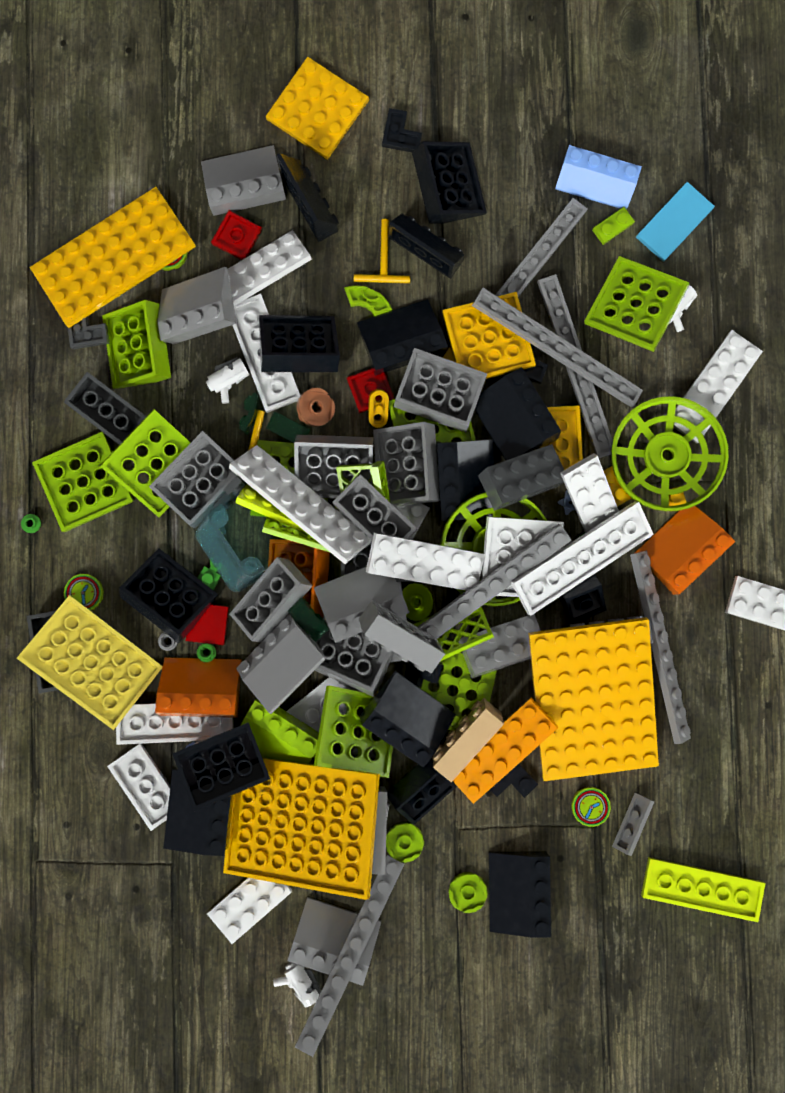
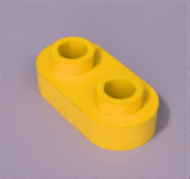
M375 389L369 395L368 420L375 428L385 426L388 421L389 397L382 389ZM380 395L382 398L380 401H376L375 397ZM376 414L381 415L380 419L375 420L374 416Z

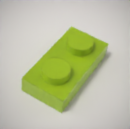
M623 207L595 226L592 231L604 245L632 226L635 221L625 207Z

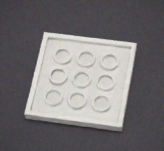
M487 516L481 580L556 525L561 524L563 527L564 522ZM512 584L496 595L518 597Z

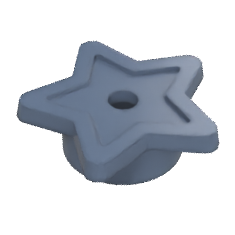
M568 490L565 492V497L558 501V504L564 507L566 515L575 510L573 502L569 504V501L572 500Z

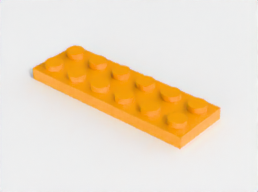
M530 698L504 722V725L459 773L453 782L474 804L554 733L559 726Z

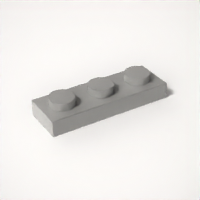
M634 793L612 847L626 855L632 856L654 801Z

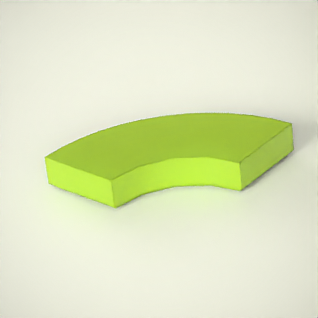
M359 285L344 288L351 307H365L371 311L374 317L392 311L389 302L379 292Z

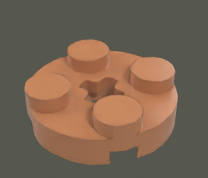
M311 388L303 392L297 401L299 420L312 427H319L328 423L335 413V403L328 395L329 393L321 388ZM314 402L320 407V410L316 412L312 409Z

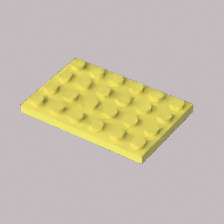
M70 595L16 658L112 730L117 727L163 667Z

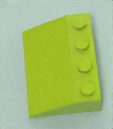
M143 300L102 315L103 324L105 323L108 328L109 344L106 345L113 389L156 383L171 378L166 342L160 341L157 324L160 304Z
M258 699L254 701L241 725L249 723L262 758L310 764L316 754L319 732L280 707L270 714Z

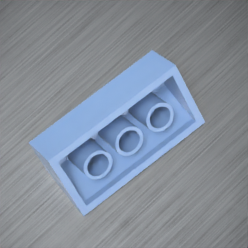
M569 145L555 189L621 209L625 207L627 210L642 166Z

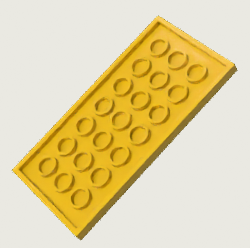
M154 187L32 265L30 269L65 325L70 328L195 248L196 245L158 188Z

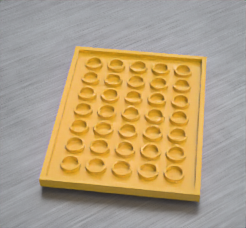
M645 617L528 633L535 702L559 726L554 733L539 745L543 781L659 766L649 619Z
M263 758L270 780L231 796L223 873L368 900L371 891L380 774Z

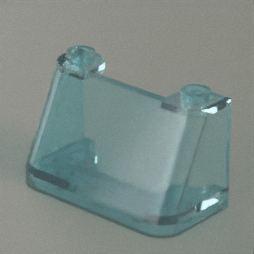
M220 504L196 529L195 537L228 588L233 592H240L255 583L266 570L255 557H248L240 561L224 537V534L227 533L225 525L229 521V515L223 505Z

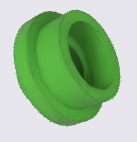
M28 514L23 517L21 527L27 533H35L41 527V520L34 514ZM30 520L33 521V525L31 527L28 526V522Z
M203 643L197 649V657L203 662H210L216 657V648L212 644ZM205 650H210L208 656H204Z

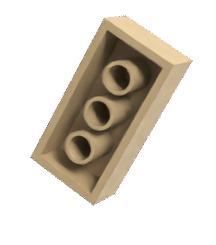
M485 698L474 703L469 715H464L458 722L459 726L455 730L452 729L445 737L446 740L442 745H439L436 753L433 755V768L450 782L459 775L504 725L502 713Z

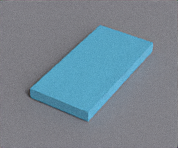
M686 182L640 231L636 238L664 262L715 206L691 184Z

